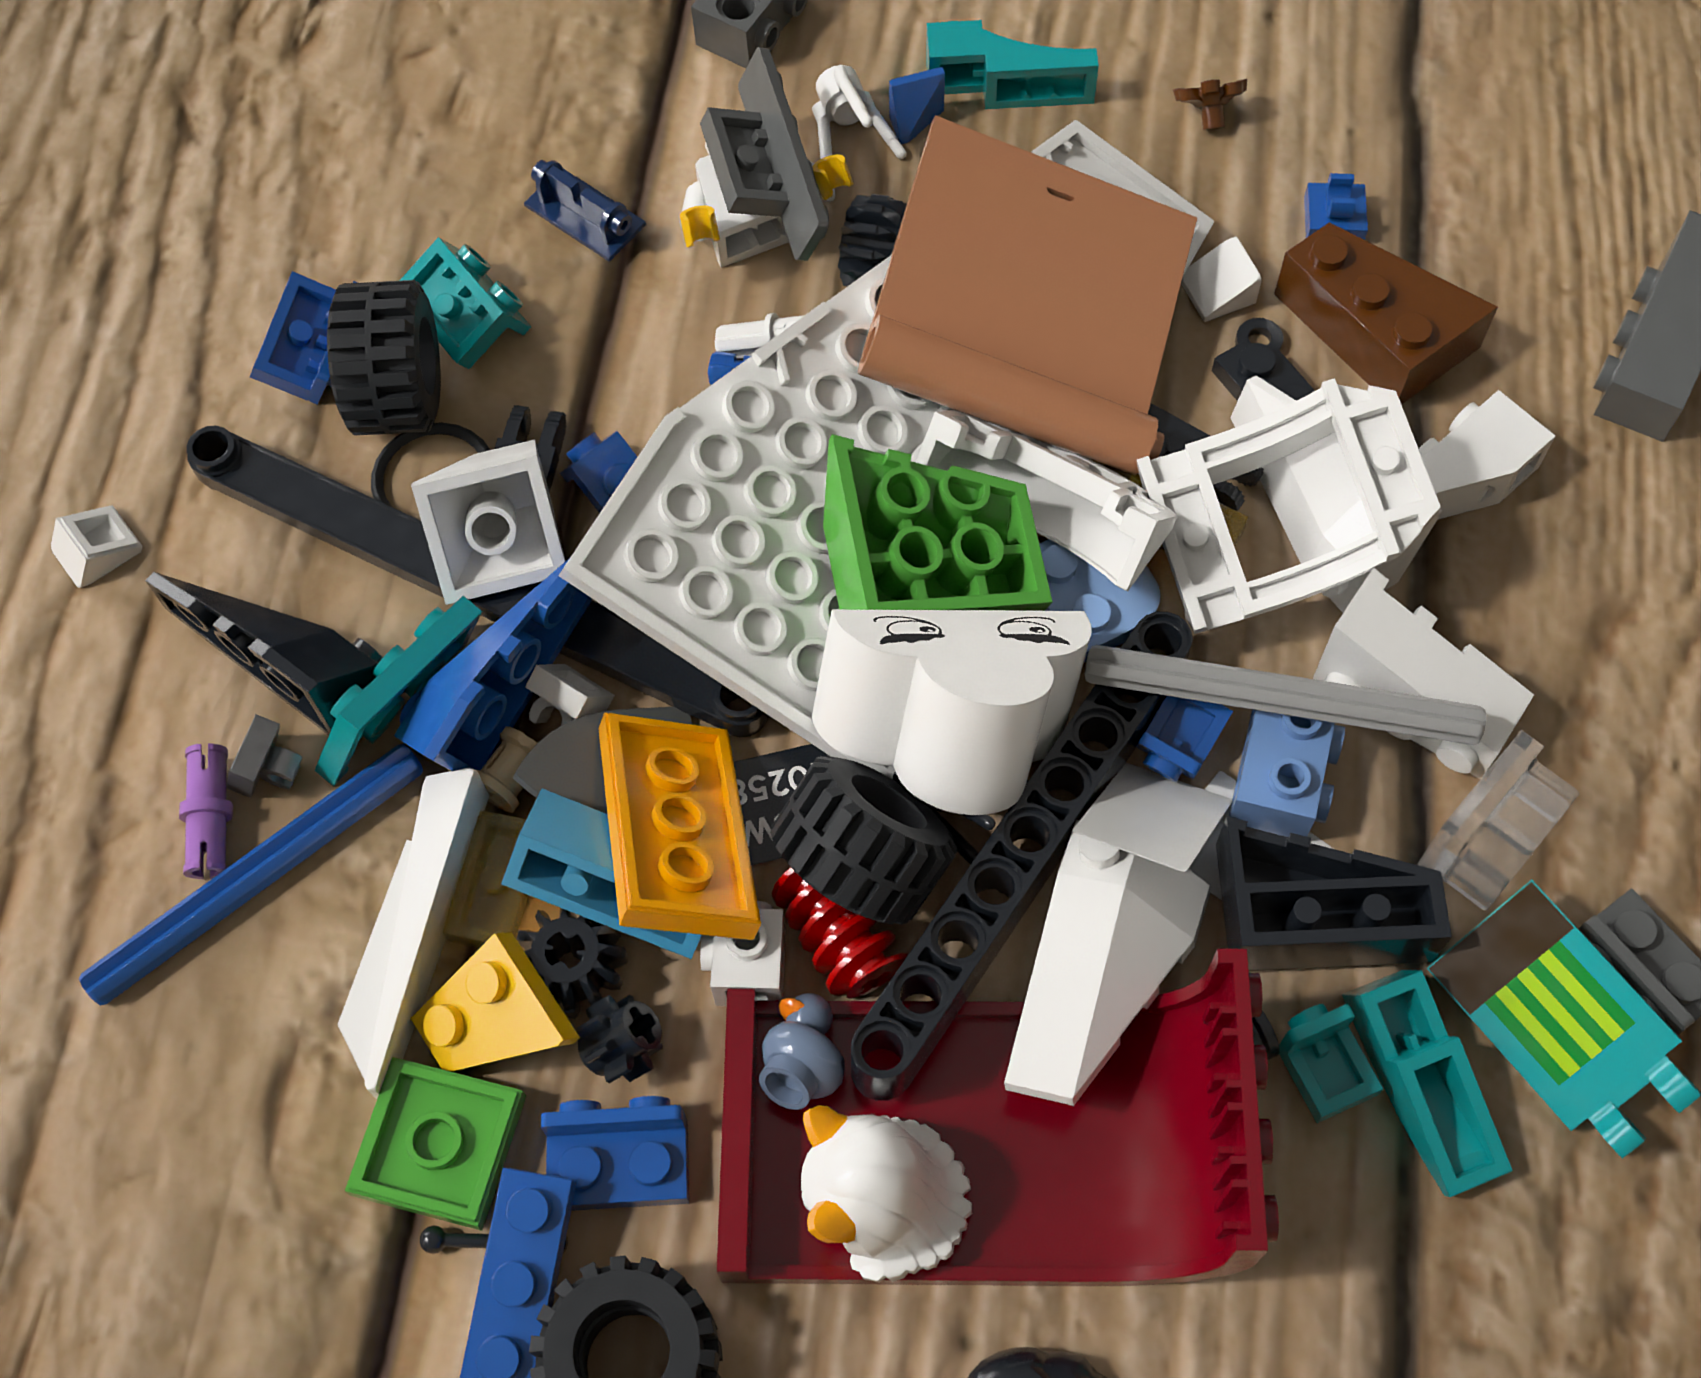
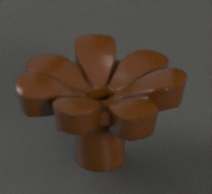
M1248 79L1225 83L1221 87L1220 80H1207L1201 82V87L1173 89L1176 101L1190 103L1196 108H1201L1203 130L1225 128L1223 105L1228 104L1234 96L1247 91Z

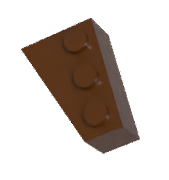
M1330 222L1285 252L1274 295L1368 385L1396 391L1401 405L1481 347L1498 309V306Z

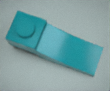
M982 20L926 23L927 70L943 67L945 72V94L983 92L985 110L1094 104L1099 69L1097 48H1055L1024 43L983 29Z

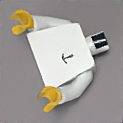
M705 142V148H706V150H707V152H708V154H709L708 147H707V144H706V142ZM710 154L696 162L697 182L687 188L682 212L680 213V225L683 230L686 247L694 246V241H703L711 238L717 261L720 267L723 268L789 242L781 217L728 213ZM830 155L815 163L811 162L813 177L823 200L831 198L833 196V189L836 187H850L854 185L843 155Z

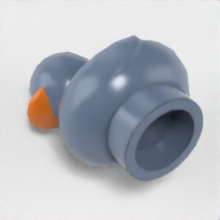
M814 993L802 994L795 999H782L779 1003V1011L786 1021L772 1027L762 1043V1058L765 1067L759 1075L760 1086L772 1101L788 1109L799 1110L806 1107L811 1099H819L831 1095L841 1085L844 1077L845 1059L836 1045L825 1036L833 1022L832 1009L824 998Z

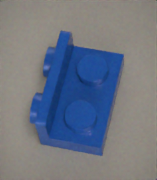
M662 1096L636 1097L629 1100V1108L601 1109V1103L597 1101L573 1100L561 1103L559 1105V1112L541 1114V1129L547 1136L546 1174L577 1180L571 1211L690 1204L688 1120L681 1105H671V1100Z

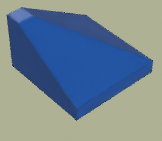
M943 67L889 80V118L901 144L909 143L932 122L935 115L939 116L944 111L945 72Z

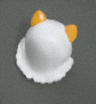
M822 1105L804 1112L803 1122L812 1148L807 1153L802 1167L801 1197L804 1206L810 1211L807 1225L808 1231L814 1237L825 1243H843L848 1253H851L850 1263L852 1269L860 1272L863 1279L878 1283L885 1278L894 1282L903 1279L908 1273L915 1274L921 1269L929 1270L935 1268L940 1259L947 1260L953 1254L954 1246L961 1241L962 1232L967 1230L968 1223L966 1218L972 1214V1203L964 1198V1195L971 1190L969 1178L964 1176L965 1167L961 1161L954 1160V1150L949 1144L941 1141L940 1134L926 1124L920 1125L915 1120L901 1121L898 1117L890 1119L887 1115L846 1116L837 1113L828 1106Z

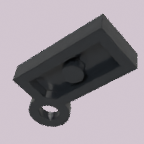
M1265 318L1246 320L1239 326L1235 338V346L1214 358L1211 371L1237 401L1246 381L1254 376H1258L1296 401L1315 391L1281 353L1283 333L1279 326ZM1254 334H1261L1267 337L1270 343L1268 345L1261 343L1252 344L1249 341V337Z

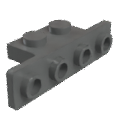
M757 47L738 84V90L745 111L708 107L700 122V126L728 213L781 217L795 260L808 261L820 240L827 233L829 214L826 206L822 203L813 177L812 164L806 157L798 133L797 120L792 115L786 99L781 74L777 72L770 49Z

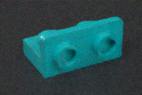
M438 237L399 281L415 280L420 283L432 307L438 342L457 364L470 369L507 327L524 336L531 328V325L518 311L523 306L522 301L500 281L494 283L487 276L486 273L491 266L476 250L467 244L458 249Z

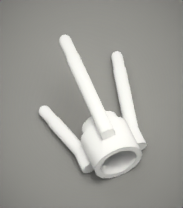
M837 65L825 70L816 82V91L820 101L812 107L818 126L820 159L832 155L830 121L832 120L839 125H851L860 120L861 124L866 128L871 127L873 124L898 159H904L907 155L906 150L875 107L870 93L864 91L855 69L847 65ZM835 188L833 189V196L826 201L830 202L835 199Z

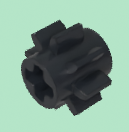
M608 995L586 1009L589 1021L577 1027L576 1032L580 1037L578 1039L580 1058L591 1072L599 1076H605L606 1082L611 1083L622 1076L629 1082H632L654 1069L649 1056L663 1049V1045L660 1043L662 1029L658 1017L649 1006L642 1002L634 1001L631 995L617 1003L615 999Z

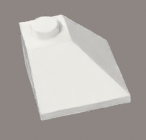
M535 440L473 454L411 484L446 605L456 603L462 596L472 599L541 582L565 562L554 510Z

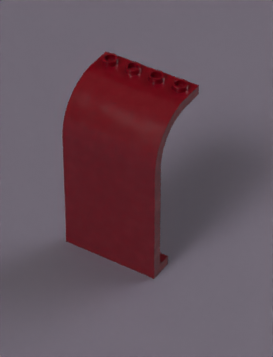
M1217 949L1208 971L1202 978L1178 990L1159 994L1147 1010L1142 1007L1120 1036V1046L1074 1106L1005 1090L1004 1081L1025 1002L966 1001L910 1086L899 1097L889 1101H875L865 1097L855 1087L851 1078V1041L855 1031L876 1001H827L832 1009L833 1022L825 1036L836 1045L845 1059V1072L842 1083L831 1095L824 1098L811 1099L807 1106L802 1109L793 1110L782 1107L764 1093L759 1083V1075L765 1067L762 1058L764 1037L772 1027L786 1021L779 1011L781 1000H757L755 989H727L716 1271L722 1283L1139 1286L1212 1279L1247 1270L1257 1264L1267 1253L1268 1242H1277L1279 1213L1275 1195H1264L1262 1165H1271L1273 1159L1272 1125L1270 1119L1259 1118L1257 1090H1265L1267 1087L1268 1061L1265 1046L1254 1045L1252 1017H1260L1262 1013V982L1259 973H1249L1247 949ZM935 1001L902 1002L909 1011L917 1014L928 1013L938 1006ZM876 1049L870 1052L864 1058V1061L876 1070H889L900 1062V1058L894 1052L887 1049ZM822 1105L828 1106L837 1113L846 1116L887 1115L890 1119L898 1117L901 1121L915 1120L920 1125L926 1124L940 1134L941 1141L949 1144L954 1150V1160L961 1161L965 1167L964 1176L969 1178L971 1190L964 1195V1198L972 1203V1214L966 1218L968 1223L967 1230L962 1232L961 1241L954 1246L953 1254L947 1260L940 1259L935 1268L929 1270L921 1269L915 1274L908 1273L903 1279L894 1282L885 1278L878 1283L863 1279L860 1272L852 1269L850 1263L851 1253H848L843 1243H825L814 1237L808 1231L807 1225L810 1211L804 1206L801 1197L802 1167L807 1153L812 1148L803 1122L804 1112Z

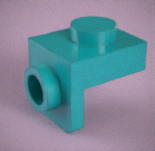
M1318 1004L1300 1012L1287 1022L1290 1030L1286 1032L1279 1044V1055L1316 1123L1372 1099L1383 1090L1382 1085L1349 1028V1025L1356 1017L1349 1004H1345L1328 1012L1325 1004Z

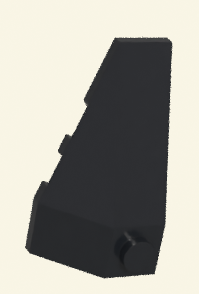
M153 572L145 580L167 611L327 735L330 734L336 720L330 712L340 697L355 684L365 689L376 678L373 675V671L383 657L371 645L360 638L350 643L331 628L160 573Z

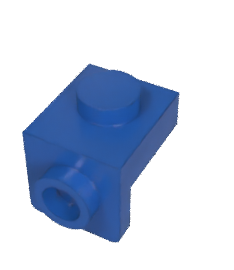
M618 431L607 436L602 441L593 432L566 453L573 463L560 472L566 482L574 480L600 513L637 459V456Z
M1166 696L1146 732L1143 733L1138 742L1137 748L1147 753L1142 763L1177 783L1181 774L1193 780L1233 711L1222 704Z

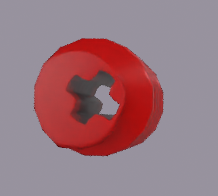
M792 868L785 871L775 883L771 893L776 906L787 909L785 918L789 927L794 930H801L798 938L803 950L815 952L812 962L816 971L821 974H829L826 985L831 995L837 997L846 996V998L852 999L871 993L892 979L908 956L907 952H901L886 957L884 951L896 938L893 930H886L872 935L870 929L878 921L855 914L832 902L806 883Z

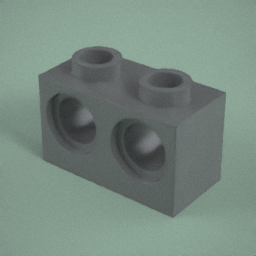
M696 0L691 6L696 45L747 68L757 47L768 48L770 52L772 51L779 39L780 32L793 16L797 17L803 12L808 0Z

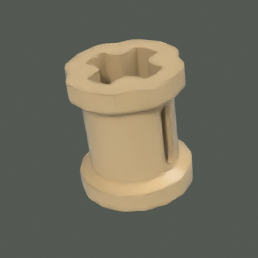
M506 726L500 733L502 743L483 768L477 771L489 794L488 801L506 812L513 813L520 804L517 796L523 789L513 779V776L537 742L521 731Z

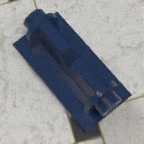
M540 160L533 167L531 178L536 182L537 190L524 202V206L610 262L646 226V221L627 210L624 204L615 202L565 170L557 161L551 160L546 162L545 160Z

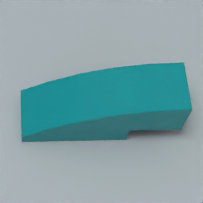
M1401 970L1342 994L1345 1004H1349L1356 1016L1353 1023L1385 1092L1420 1157L1444 1196H1455L1512 1172V1167L1459 1037L1448 1036L1423 971Z

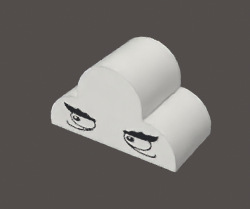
M832 609L812 721L820 737L840 753L866 763L894 766L895 772L905 788L927 804L945 811L965 815H987L1006 810L1020 799L1026 786L1031 763L1044 759L1066 728L1092 633L1091 623L1084 611Z

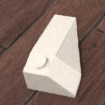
M1254 376L1246 381L1230 418L1236 428L1277 411L1296 400L1258 376ZM1336 432L1262 467L1264 468V474L1260 480L1301 564L1339 549L1373 532ZM1441 509L1399 557L1375 568L1389 579V582L1383 589L1384 591L1399 582L1441 515ZM1371 571L1321 593L1329 597L1344 613Z

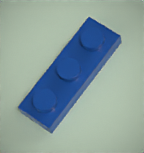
M502 1168L460 1378H531L530 1369L536 1367V1357L529 1353L531 1335L540 1336L543 1325L537 1320V1317L543 1305L545 1304L550 1308L553 1306L554 1289L557 1286L577 1180L514 1168Z

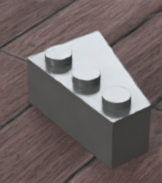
M1691 210L1659 268L1655 269L1650 266L1645 268L1631 298L1641 303L1638 313L1627 310L1612 342L1622 347L1619 357L1608 354L1593 385L1594 389L1603 392L1594 412L1595 416L1661 442L1664 441L1683 411L1701 371V214Z

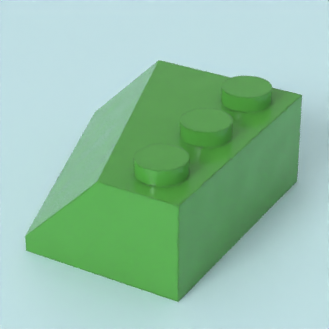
M834 434L831 435L828 444L823 529L839 609L1045 611L1053 603L1026 484L954 465L948 471L912 462L911 454L888 449L885 454L854 447L853 439Z

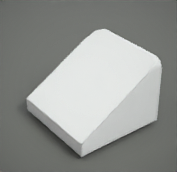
M1235 236L1224 241L1190 265L1182 278L1181 285L1203 322H1207L1255 304L1261 285V276L1241 242Z
M110 505L56 518L51 549L78 588H82L94 583L141 553L142 545L114 506Z

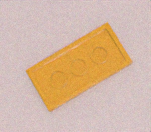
M604 712L598 730L619 925L754 940L761 926L728 730Z

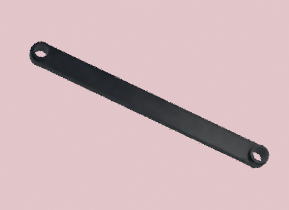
M216 425L206 426L197 430L190 437L186 449L187 460L198 480L210 489L217 490L443 597L422 521L231 433L224 427ZM541 582L468 600L483 611L481 616L496 622ZM594 601L590 602L559 652L720 729H726L732 736L739 738L750 737L758 733L767 722L769 716L754 705L744 711L728 709L726 706L731 701L742 697L614 612Z

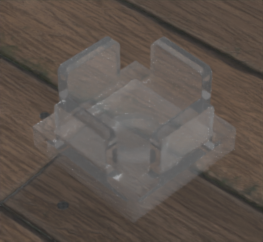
M1522 730L1443 824L1417 864L1441 871L1443 881L1483 910L1489 909L1579 796L1577 789L1538 762L1537 756L1544 746Z

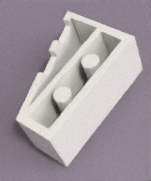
M1373 567L1334 626L1313 679L1481 706L1486 712V726L1484 735L1479 744L1476 745L1387 732L1399 739H1411L1434 752L1437 758L1448 768L1460 773H1470L1482 780L1534 694L1471 644L1465 646L1461 652L1432 629L1438 618L1423 606L1418 607L1414 613L1409 611L1383 590L1389 579Z

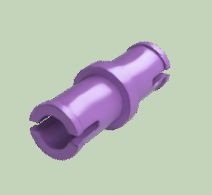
M208 743V768L205 769L206 757L202 754V744H195L187 747L185 750V758L187 759L186 800L180 802L179 819L186 823L183 875L193 879H204V854L207 853L206 867L207 870H210V878L212 879L227 868L226 822L232 820L233 804L226 800L228 749L219 744Z

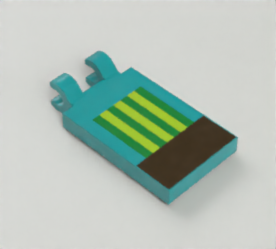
M1532 879L1426 968L1570 1131L1588 1118L1622 1159L1642 1144L1646 1137L1619 1107L1651 1082L1678 1113L1682 1112L1701 1096L1700 1090L1666 1055L1682 1042L1681 1038Z

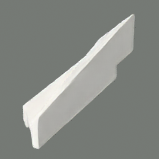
M465 768L425 777L412 841L406 840L338 1022V1027L365 1080L366 1089L376 1099H378L392 1057L404 1058L415 1028L411 1017L423 1005L473 866V862L468 854L489 799L484 783L475 769Z

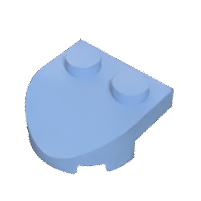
M1048 539L1040 543L1053 601L1045 611H1084L1091 623L1092 633L1084 663L1087 662L1091 646L1101 645L1115 648L1124 644L1141 619L1148 614L1157 612L1161 597L1160 589L1147 566L1127 592L1117 587L1104 574L1085 560L1054 541Z

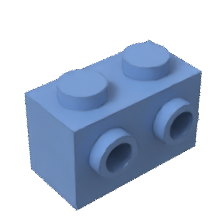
M1252 709L1228 817L1248 821L1247 827L1285 837H1288L1290 833L1307 837L1315 821L1325 823L1327 820L1334 785L1323 783L1327 763L1336 765L1344 741L1345 727L1335 725L1333 722Z

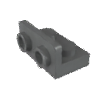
M1632 888L1597 916L1593 915L1580 926L1579 930L1677 1035L1701 1017V960Z

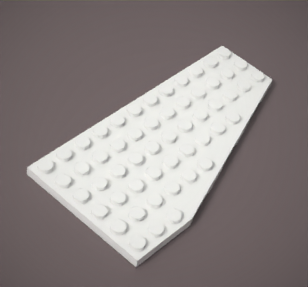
M1074 120L1031 151V153L1197 217L1183 273L1184 276L1212 227L1213 219L1077 120ZM890 255L830 300L822 302L757 349L751 357L682 407H677L667 414L558 576L829 756L861 763L892 779L895 772L894 766L866 763L840 753L820 737L812 721L832 609H839L823 529L829 439L832 434L853 439L854 447L885 454L888 449L911 454V461L915 462L935 411L954 410L858 374L859 362L891 259Z

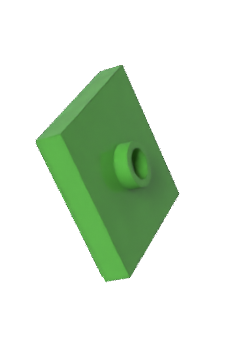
M392 1057L345 1192L353 1197L482 1231L526 1099L525 1093L520 1089Z

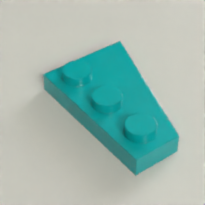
M462 596L446 612L439 607L435 608L414 632V636L417 639L406 650L396 645L381 659L373 671V675L376 678L365 689H362L357 684L350 687L340 697L330 712L336 720L314 771L334 787L349 771L348 764L359 740L365 737L372 744L376 742L402 708L405 699L401 695L405 692L409 697H412L417 692L423 690L428 680L440 671L468 642L483 611L465 596Z

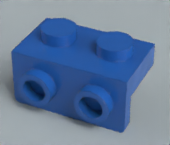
M291 272L253 366L250 378L318 405L326 385L332 387L328 364L327 326L329 310L336 289L296 272Z

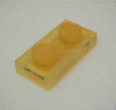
M480 810L443 929V934L447 941L481 948L494 933L512 932L514 937H517L528 895L504 886L501 883L526 819Z

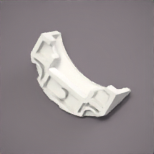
M957 410L935 411L915 461L916 463L947 471L954 465L1026 484L1037 533L1079 556L1104 574L1117 587L1127 592L1171 532L1178 517L1170 508L1148 499V492L1101 464Z

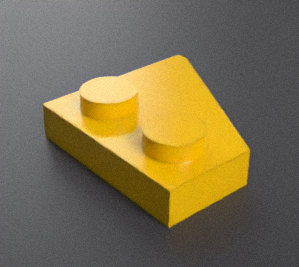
M512 932L494 933L411 1017L412 1022L441 1069L450 1072L529 1055V1053L571 1045L580 1038Z

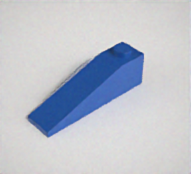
M568 560L430 678L421 692H417L407 701L400 715L401 725L394 734L396 738L451 771L465 768L481 770L502 743L500 733L506 726L514 727L532 698L534 692L525 686L536 665L553 664L592 601L591 597L558 576Z

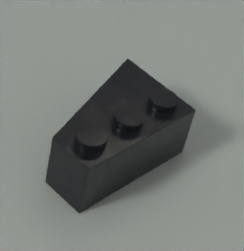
M1226 816L1216 842V853L1228 949H1247L1249 970L1433 962L1452 938L1441 871L1354 849L1352 854L1312 844L1310 837L1290 833L1288 837L1247 827L1248 821Z

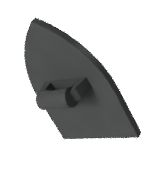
M676 707L618 709L581 716L563 724L537 743L524 758L513 779L536 798L543 788L608 814L598 730L604 712L692 724L691 717Z

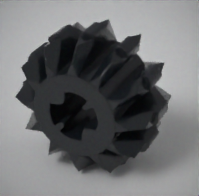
M871 194V196L857 195L854 198L850 207L846 210L845 223L841 227V242L838 247L840 249L838 268L843 286L848 287L892 254L907 203L879 194Z
M560 908V918L552 921L548 913L543 910H537L535 918L540 927L538 932L518 930V942L526 950L524 951L558 1005L562 1002L564 1012L569 1019L573 1018L575 1020L578 1017L580 1001L588 999L592 1006L603 998L599 992L601 987L609 990H621L623 981L614 969L628 963V954L624 947L615 945L621 937L620 931L583 916L577 918L575 913ZM569 952L575 958L580 959V962L570 969L559 960L564 954Z

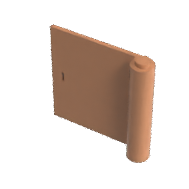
M935 115L929 129L858 366V374L1128 474L1137 475L1139 473L1137 459L1149 456L1150 460L1158 458L1164 443V434L1157 431L1158 419L1148 415L1197 217Z

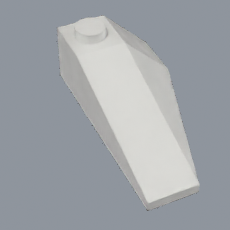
M1072 831L1050 901L1004 1081L1005 1090L1072 1106L1076 1104L1120 1046V1036L1142 1007L1146 1010L1158 996L1159 985L1177 962L1182 964L1195 947L1210 895L1209 884L1189 869L1187 872H1181Z

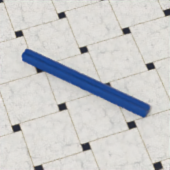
M405 744L396 745L82 972L79 977L82 988L100 1006L108 1004L419 777L423 772V768L418 758Z

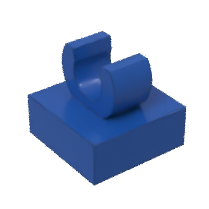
M1330 173L1327 183L1307 184L1304 195L1306 238L1330 222L1365 240L1368 232L1365 184H1353L1354 174Z

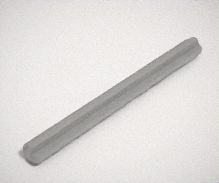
M1101 645L1091 646L1085 668V679L1092 684L1469 745L1479 744L1486 726L1485 709L1478 705Z

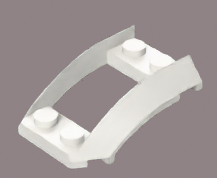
M1335 378L1322 382L1320 389L1268 415L1225 432L1185 444L1184 450L1150 460L1149 456L1137 459L1142 487L1148 492L1147 498L1170 508L1178 516L1171 532L1162 544L1185 609V619L1194 634L1263 614L1309 598L1371 571L1373 567L1377 568L1399 557L1437 515L1441 508L1397 392L1368 385V390L1338 385ZM1336 432L1373 532L1310 561L1247 582L1213 485L1275 462Z

